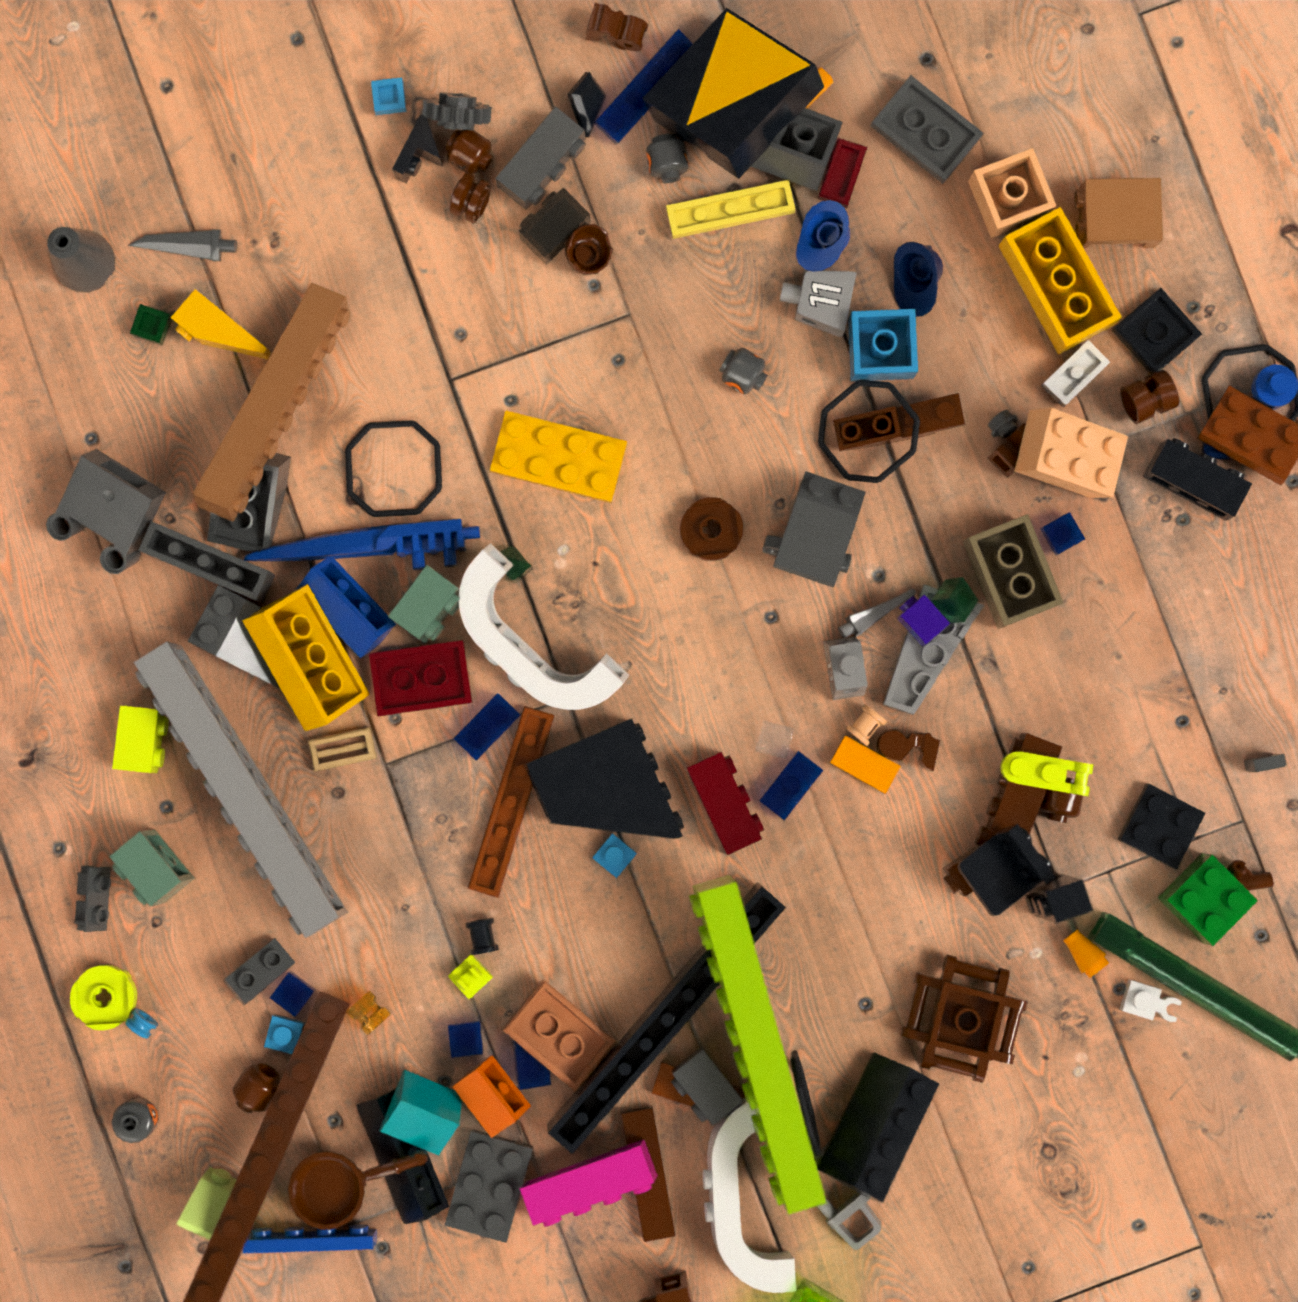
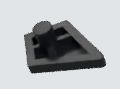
M585 72L568 92V97L578 125L585 130V137H589L605 101L606 94L592 74Z

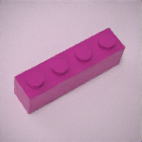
M642 1139L525 1181L520 1191L533 1226L543 1223L544 1227L560 1222L562 1215L573 1212L574 1216L584 1214L592 1209L591 1205L602 1201L604 1205L615 1203L622 1199L621 1194L633 1191L634 1195L646 1192L652 1188L651 1184L655 1182L658 1175L645 1140Z

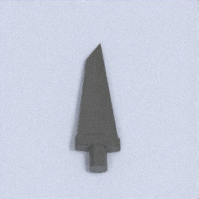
M218 229L148 234L128 245L212 261H221L222 252H237V241L222 239L221 230Z

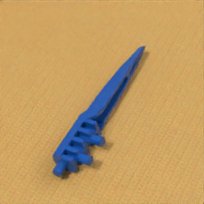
M460 518L347 530L305 538L255 551L245 555L244 561L325 560L329 556H332L334 559L389 556L397 552V555L401 558L412 555L413 570H423L425 568L424 553L435 555L438 552H443L444 567L457 566L456 550L464 552L466 551L465 540L480 538V527H463Z

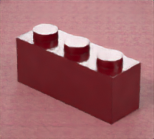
M719 752L686 768L727 856L762 840L760 832L764 831V827L757 813L751 815L746 803L751 800L744 785L737 786L733 774L737 773V770L730 755L724 757L722 752Z

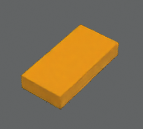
M844 735L829 762L884 794L887 793L901 767Z

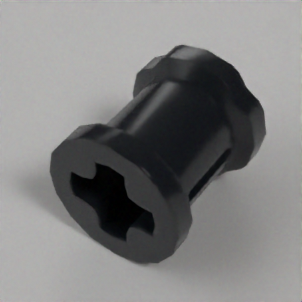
M493 918L465 923L466 928L470 929L473 948L470 950L471 955L499 950L498 944H495L492 931Z

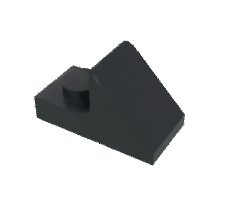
M420 114L392 168L395 178L406 184L410 176L415 177L422 164L420 157L443 167L428 120L422 114Z

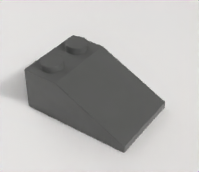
M276 453L272 459L268 458L263 467L264 472L260 483L257 486L253 485L248 494L249 500L245 510L242 513H238L233 522L210 513L207 541L250 552L272 546L287 488L291 456Z
M805 471L773 567L834 588L866 492Z
M218 585L188 642L279 688L277 681L242 620L262 607Z

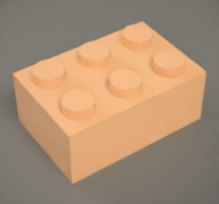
M1054 408L1029 410L1014 471L1089 498L1113 497L1128 436Z

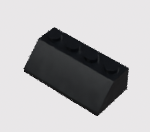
M872 1053L817 1166V1170L867 1198L883 1203L939 1083L908 1066L877 1053Z

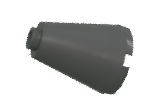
M59 227L50 233L47 246L55 276L64 286L76 292H92L105 285L106 280L115 270L116 257L112 246L103 236L94 231L69 227Z

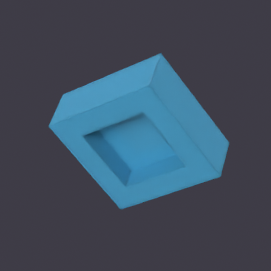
M402 77L371 81L376 116L407 112Z
M612 833L592 858L617 878L637 853Z
M276 1014L272 1015L264 1047L292 1054L303 1031L305 1022Z

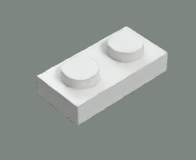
M1088 340L1041 386L1062 407H1065L1110 361Z

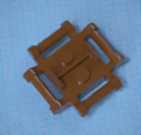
M947 954L943 962L941 979L916 973L914 983H917L907 1026H903L901 1036L925 1043L919 1063L921 1068L930 1069L934 1067L970 1076L973 1081L983 1083L989 1060L1013 1065L1015 1054H1012L1022 1011H1026L1028 1001L1005 996L1010 976L1009 970L1003 968L994 970L958 961L956 956ZM957 973L995 983L994 991L990 992L952 982L953 975ZM931 987L938 989L928 1032L919 1030L928 990ZM1005 1006L1010 1007L1000 1050H996L995 1046ZM936 1047L978 1058L975 1064L936 1055L935 1050Z

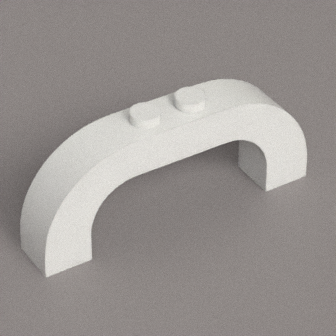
M490 543L468 566L459 590V609L462 621L471 638L484 651L487 660L493 665H499L507 673L508 679L515 686L522 687L535 699L555 708L566 710L585 709L608 699L624 684L629 674L607 653L590 670L577 675L564 674L553 669L502 621L495 609L494 592L498 582L514 565Z
M743 1098L741 1104L715 1124L710 1135L707 1149L708 1169L702 1172L704 1190L709 1189V1202L704 1203L706 1222H711L715 1246L725 1264L737 1278L753 1288L766 1292H796L795 1262L790 1252H759L747 1246L742 1238L737 1158L743 1142L755 1132L751 1115L756 1114L755 1109L751 1110L746 1098Z

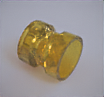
M371 990L346 1011L352 1019H357L361 1023V1030L367 1036L391 1015L386 1007H381L376 1002V996ZM370 1011H372L373 1014H372L371 1016L367 1017L366 1015H367Z

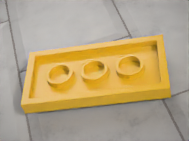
M505 410L490 472L612 503L627 441Z

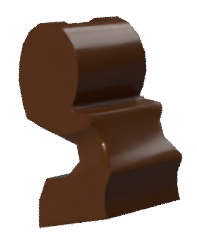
M595 2L587 27L586 40L599 41L600 37L604 35L609 37L612 44L618 49L641 51L643 46L642 40L644 33L648 29V23L636 16L624 15L622 11L616 12L611 10L608 5Z
M1023 423L987 457L1007 478L1015 472L1026 423Z
M890 730L879 736L877 749L887 759L902 761L912 748H917L920 752L918 762L921 767L928 771H934L940 740L932 737L930 733H910L905 737L897 730Z

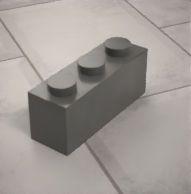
M555 106L496 177L498 188L525 210L531 204L537 205L546 194L545 188L551 180L556 182L566 170L565 164L571 156L576 158L583 151L586 145L584 142L586 140L585 130Z

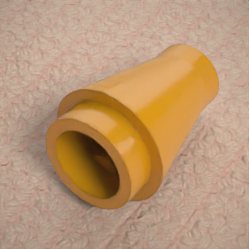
M1078 929L1063 940L1081 974L1085 973L1088 978H1091L1109 964L1105 958L1107 954L1086 938Z

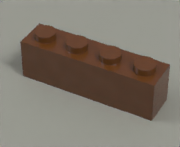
M1021 733L1019 738L1015 737L1013 739L1009 753L1026 752L1059 758L1062 746L1029 733ZM1000 773L997 782L998 785H1001L997 797L993 796L988 804L986 814L990 815L986 827H980L975 844L981 846L1001 829L1016 824L1030 834L1047 789L1011 783Z

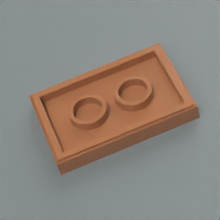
M544 979L539 982L501 1029L574 1092L578 1090L616 1042Z

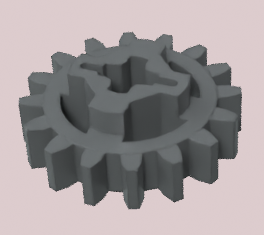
M440 92L439 98H426L423 100L422 116L431 118V120H438L437 125L444 126L445 129L474 130L475 124L482 125V123L489 124L491 122L492 107L477 102V97H472L470 94Z

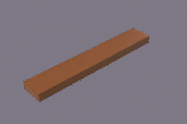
M527 706L523 708L468 889L499 898L533 788L524 765L543 756L555 717L553 714Z

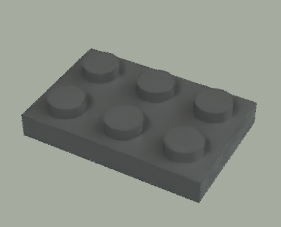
M910 75L871 123V127L942 184L945 183L984 134L912 75Z
M472 1129L445 1226L507 1243L521 1193L520 1188L524 1182L533 1146L498 1136L491 1138L488 1133Z

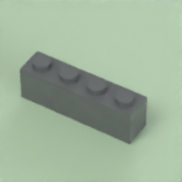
M152 521L138 550L261 603H264L276 575Z

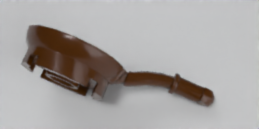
M417 1150L410 1155L399 1159L394 1158L391 1162L361 1171L354 1162L342 1154L330 1151L313 1153L300 1161L291 1174L288 1185L290 1205L297 1217L311 1227L322 1230L340 1228L350 1222L360 1210L365 1194L364 1187L366 1186V1181L379 1179L394 1173L400 1174L401 1171L415 1166H422L427 1161L428 1155L422 1150Z

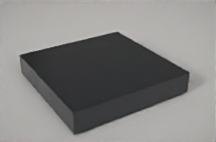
M1159 288L1112 329L1115 335L1150 374L1162 370L1202 335L1162 288Z

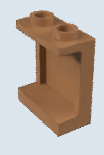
M1161 178L1085 179L1079 189H1076L1074 204L1075 208L1079 209L1080 220L1076 221L1075 234L1080 239L1083 248H1088L1092 244H1143V248H1156L1163 240Z

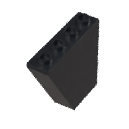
M631 718L524 765L549 824L666 839H678L683 836L680 830L684 828V824L677 811L672 812L667 800L671 799V794L664 781L660 783L655 771L659 770L653 753L647 754L642 742L646 741V737L639 723L634 724Z

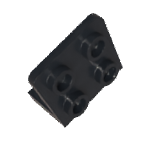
M1018 824L1001 829L957 865L958 871L991 916L1000 915L1033 888L1045 886L1056 878L1051 871L1050 862L1046 857L1038 853L1032 844L1030 834Z

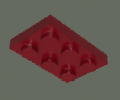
M464 640L369 654L377 717L473 703Z

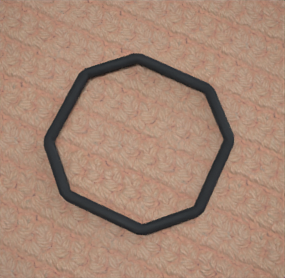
M1266 344L1223 350L1214 359L1201 380L1208 419L1213 413L1208 378L1225 356L1265 350L1288 366L1297 378L1294 363ZM1298 390L1294 397L1296 409L1289 417L1292 421H1295L1298 417Z
M858 380L823 408L820 418L818 444L845 479L879 483L915 454L920 419L892 383ZM859 386L888 388L914 420L910 450L878 477L848 474L824 443L827 413Z
M413 420L366 424L346 446L347 493L370 516L418 515L442 489L440 444L429 432ZM414 427L434 445L436 488L417 509L374 511L353 492L351 450L370 429Z
M793 1050L791 1053V1065L808 1138L814 1155L818 1156L820 1154V1139L803 1067L798 1052Z

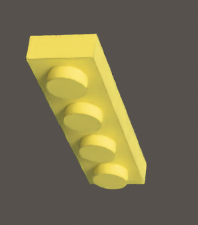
M789 180L666 205V211L672 238L675 239L794 214L795 205Z

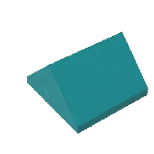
M403 1070L379 1132L439 1155L460 1125L462 1100L455 1090Z

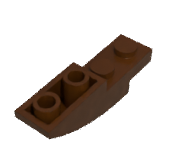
M959 393L909 404L920 419L918 438L966 425ZM892 406L833 420L839 451L912 439L914 420L903 406Z

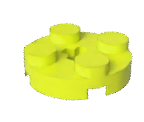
M98 965L86 970L75 981L70 992V1005L74 1015L80 1018L87 1027L94 1030H109L119 1026L132 1016L137 1003V989L130 973L113 965ZM102 988L106 989L107 993L112 996L107 1006H103L102 1001L96 1000V995L102 992Z

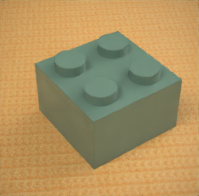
M426 565L388 617L424 643H427L429 639L435 641L445 627L441 624L448 614L453 616L459 609L460 589Z
M155 829L139 831L109 856L114 862L112 868L116 874L123 880L128 879L135 887L133 889L135 897L144 905L148 903L150 907L166 903L195 879Z

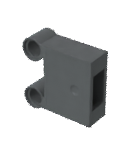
M95 449L80 457L56 512L47 519V531L54 539L64 541L80 533L86 527L113 543L101 552L100 563L107 572L119 574L140 560L141 553L138 550L166 492L98 449ZM65 519L68 521L69 527L65 523ZM118 552L122 555L123 561L119 558Z

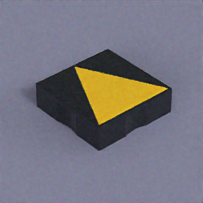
M726 8L650 89L642 100L655 122L683 141L700 148L710 160L740 179L766 151L775 136L787 124L793 121L824 88V84L813 62Z

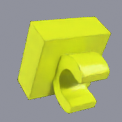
M470 954L448 977L470 999L493 978V975L474 955Z

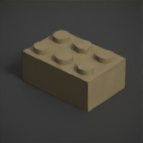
M1028 514L970 536L963 541L997 629L1064 604Z

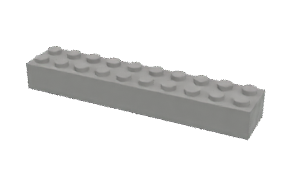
M165 642L135 661L134 664L138 669L135 672L137 679L144 688L149 687L155 696L152 699L155 708L162 716L167 715L172 723L169 726L172 735L179 743L183 741L189 750L186 754L188 761L195 770L200 769L206 778L203 781L205 788L213 798L217 796L223 807L220 811L230 825L235 824L240 832L237 838L246 852L251 851L258 861L254 865L260 876L264 880L267 878L270 880L274 887L272 895L280 907L286 906L292 916L289 918V922L298 935L303 933L304 937L307 938L347 914L348 911L182 645Z

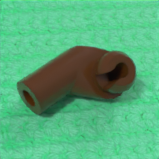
M1235 860L1227 868L1248 891L1272 888L1274 885L1271 872L1253 874L1245 866L1246 863L1244 861Z

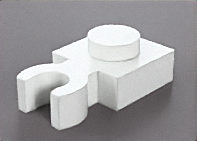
M1128 979L1119 1010L1153 1020L1155 1012H1158L1161 1018L1169 1022H1176L1177 1018L1168 1015L1166 1009L1169 1004L1174 1003L1181 1006L1182 1002L1172 996L1160 999L1161 989Z

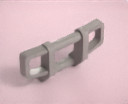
M828 1143L822 1148V1150H820V1154L818 1156L814 1155L813 1153L816 1167L818 1166ZM858 1192L837 1209L826 1197V1204L816 1206L827 1218L826 1223L832 1229H835L854 1250L860 1249L881 1231L882 1223L868 1205L869 1198ZM861 1209L873 1227L857 1238L842 1223L857 1210Z

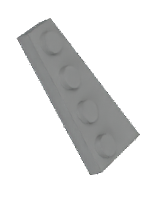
M925 584L922 586L919 598L925 594L950 624L924 646H921L907 631L883 705L911 715L915 714L940 672L950 660L958 644L984 607L983 604Z

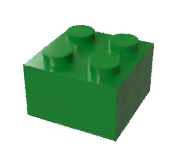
M1201 853L1158 897L1202 943L1214 946L1258 902L1212 854Z

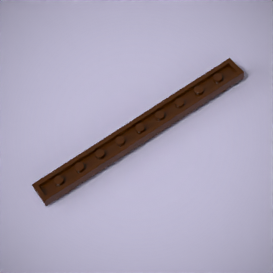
M321 991L319 992L183 1302H221L350 1003Z

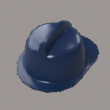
M914 241L906 242L898 247L894 255L895 300L900 309H915L916 317L924 316L932 310L936 303L938 282L943 274L942 259L932 249V246Z

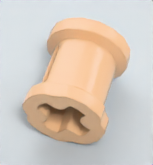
M864 704L862 707L863 712L852 726L848 725L845 730L863 745L868 746L871 736L880 725L884 726L887 721L872 708Z

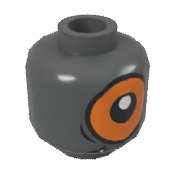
M675 134L658 135L652 139V143L646 148L649 173L654 178L662 179V183L668 184L679 181L680 175L684 174L689 168L686 145Z
M740 348L737 351L731 350L719 370L723 373L722 381L744 395L750 393L753 388L759 391L768 377L763 372L766 367L765 361L746 348Z
M140 1097L132 1098L118 1106L112 1117V1129L116 1136L124 1142H140L150 1136L156 1129L159 1120L158 1111L149 1100Z

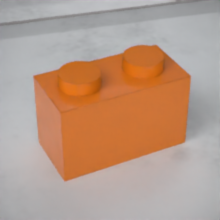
M493 1055L467 1072L452 1086L491 1138L516 1122L531 1107L530 1103Z

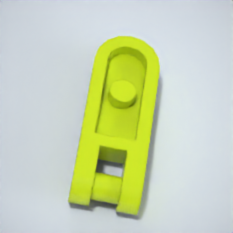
M1011 752L1002 759L1000 764L1003 777L1011 783L1089 796L1090 787L1087 786L1089 774L1093 772V764L1026 752ZM1067 770L1076 772L1074 784L1065 783Z

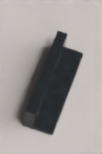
M396 1088L372 1100L357 1104L358 1112L380 1165L391 1162L394 1158L399 1159L415 1153L417 1150H422L428 1155V1152L379 1132ZM429 1155L427 1161L422 1166L412 1167L401 1171L400 1174L394 1173L385 1176L404 1224L425 1221L449 1207Z

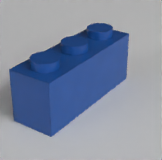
M332 556L312 567L295 589L297 590L304 585H309L334 631L360 658L379 646L396 625Z

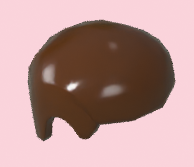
M595 224L582 225L570 234L565 245V256L573 270L582 275L599 273L608 266L613 252L608 232Z

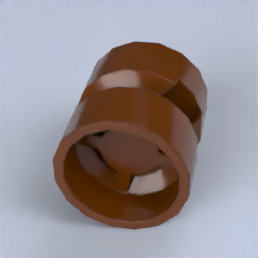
M1163 369L1146 376L1144 382L1136 380L1120 388L1123 407L1134 424H1139L1153 418L1155 411L1162 414L1179 406V395L1174 381Z

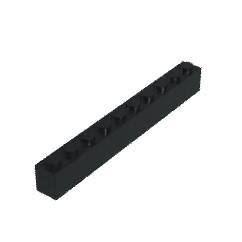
M758 882L742 899L754 944L786 908ZM702 945L547 1124L548 1134L571 1154L577 1150L719 986L720 983L715 982L711 976L707 958L712 957L710 950L706 951L705 946Z

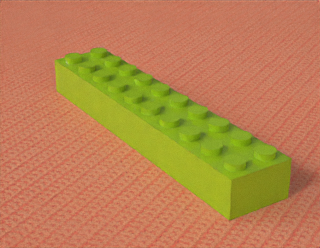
M730 875L692 885L694 894L689 895L692 910L696 914L697 919L701 918L703 923L702 926L698 927L699 935L706 951L710 950L712 957L707 958L708 967L714 981L719 982L721 987L715 990L717 999L723 1013L728 1014L730 1019L724 1021L726 1031L732 1045L738 1047V1051L733 1052L735 1063L741 1077L747 1079V1083H743L742 1088L750 1109H755L756 1114L751 1115V1120L759 1141H764L765 1145L760 1146V1152L768 1173H773L774 1175L768 1178L772 1194L776 1198L778 1206L784 1205L788 1215L826 1204L824 1191L737 882Z

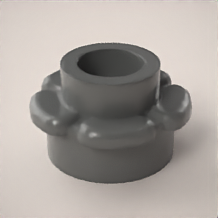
M1004 410L997 414L988 424V427L992 430L991 435L993 437L1001 436L1002 439L1010 436L1017 429V416L1012 415L1009 410Z

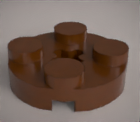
M707 497L700 499L686 510L681 520V540L689 553L694 557L704 561L725 559L737 549L743 536V521L740 513L721 498ZM708 521H713L715 526H720L721 531L716 533L715 538H709V534L703 533L702 528L707 527Z

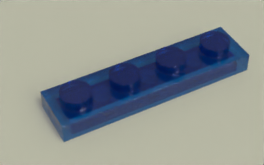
M679 29L676 30L593 123L617 145L648 111L642 98L693 43Z

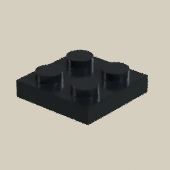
M1146 783L1117 840L1177 870L1206 813Z

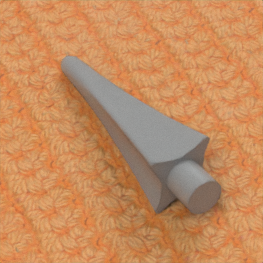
M910 589L889 601L845 618L847 623L838 627L841 636L846 638L854 633L855 637H858L891 610L907 601L913 595L915 596L916 591Z

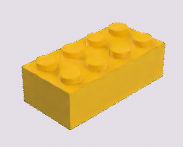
M1061 207L1006 235L999 244L1002 254L1058 355L1114 326L1122 318Z

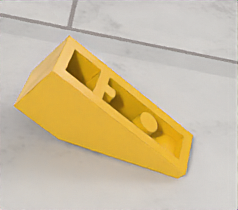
M196 289L171 316V319L178 324L174 330L189 342L192 338H195L203 345L263 359H269L272 354L263 344Z

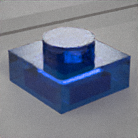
M1070 512L1040 528L1055 556L1085 540Z
M289 971L270 999L296 1017L316 989L295 973Z
M481 1020L448 1025L451 1058L484 1054Z

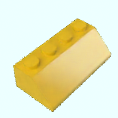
M308 584L264 606L242 620L305 731L329 724L370 695Z

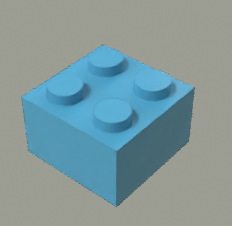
M915 309L851 312L848 318L851 382L858 380L914 379L918 373Z

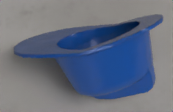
M832 200L821 201L814 205L806 214L796 249L798 263L805 270L816 272L832 266L848 245L850 239L849 216L846 209L839 202Z

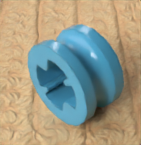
M135 1008L132 1012L133 1018H128L125 1024L135 1034L148 1039L151 1035L150 1030L156 1029L158 1023L146 1012Z

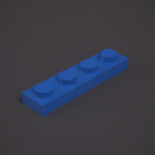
M364 1224L349 1226V1230H336V1228L322 1230L316 1228L317 1231H304V1227L295 1226L285 1228L284 1232H272L271 1228H256L250 1233L243 1249V1254L370 1250L377 1243V1229H368V1225Z

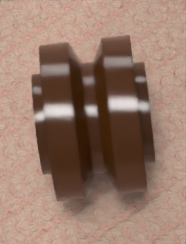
M466 172L457 182L452 193L450 214L459 217L462 213H465L466 221L475 224L484 213L488 204L491 183L482 179L476 184L475 176Z

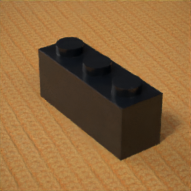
M1167 439L1160 443L1143 475L1144 478L1225 521L1236 516L1252 483L1245 480L1243 473L1232 468L1226 470L1218 466L1215 458L1203 453L1198 455L1188 450L1189 445L1179 439Z
M1064 874L1056 876L1054 880L1045 886L1033 888L1029 891L1028 895H1025L1028 908L1032 914L1036 913L1037 917L1056 924L1094 911L1083 879Z

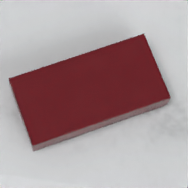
M841 138L837 139L818 199L836 201L844 208L848 207L867 147Z

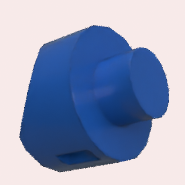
M1270 365L1254 376L1251 388L1252 398L1276 410L1288 404L1295 397L1298 390V381L1295 374L1288 367Z

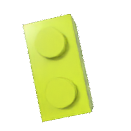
M120 705L112 769L158 773L159 767L163 766L165 760V749L161 748L162 736H166L168 732L169 718L165 717V715L162 716L157 709Z

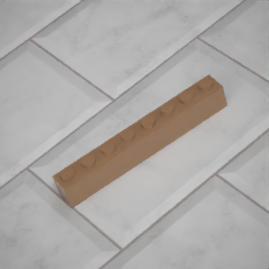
M311 282L193 492V497L199 508L232 522L238 513H242L245 510L249 500V492L253 485L257 486L260 483L265 463L268 458L272 459L276 454L281 434L289 430L297 405L301 406L304 403L308 392L307 387L312 379L315 380L319 376L323 358L326 353L332 352L339 329L341 327L344 328L349 321L350 310L346 296Z

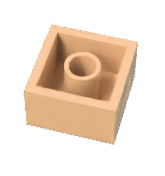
M1033 148L974 170L968 181L991 239L1023 227L1056 208L1055 201Z

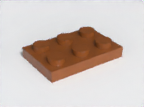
M1230 385L1197 439L1280 486L1285 482L1298 460V423Z

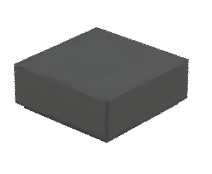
M1273 754L1244 760L1245 769L1248 772H1261L1282 768L1287 765L1285 754Z

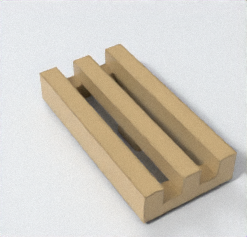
M369 727L308 740L314 772L377 759L372 728ZM365 735V742L317 752V745ZM368 748V754L319 763V758Z

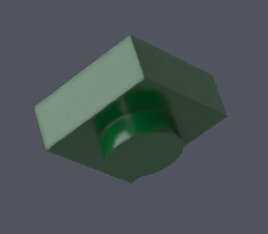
M140 304L130 334L162 346L172 320V315Z

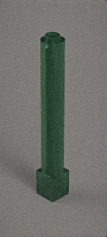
M1102 912L1087 937L1090 941L1136 967L1286 1060L1298 1059L1297 1028L1144 936L1143 933L1112 914Z

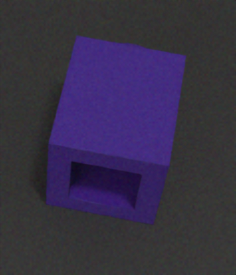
M925 594L919 599H916L913 595L899 607L903 613L897 619L921 646L928 644L950 624Z

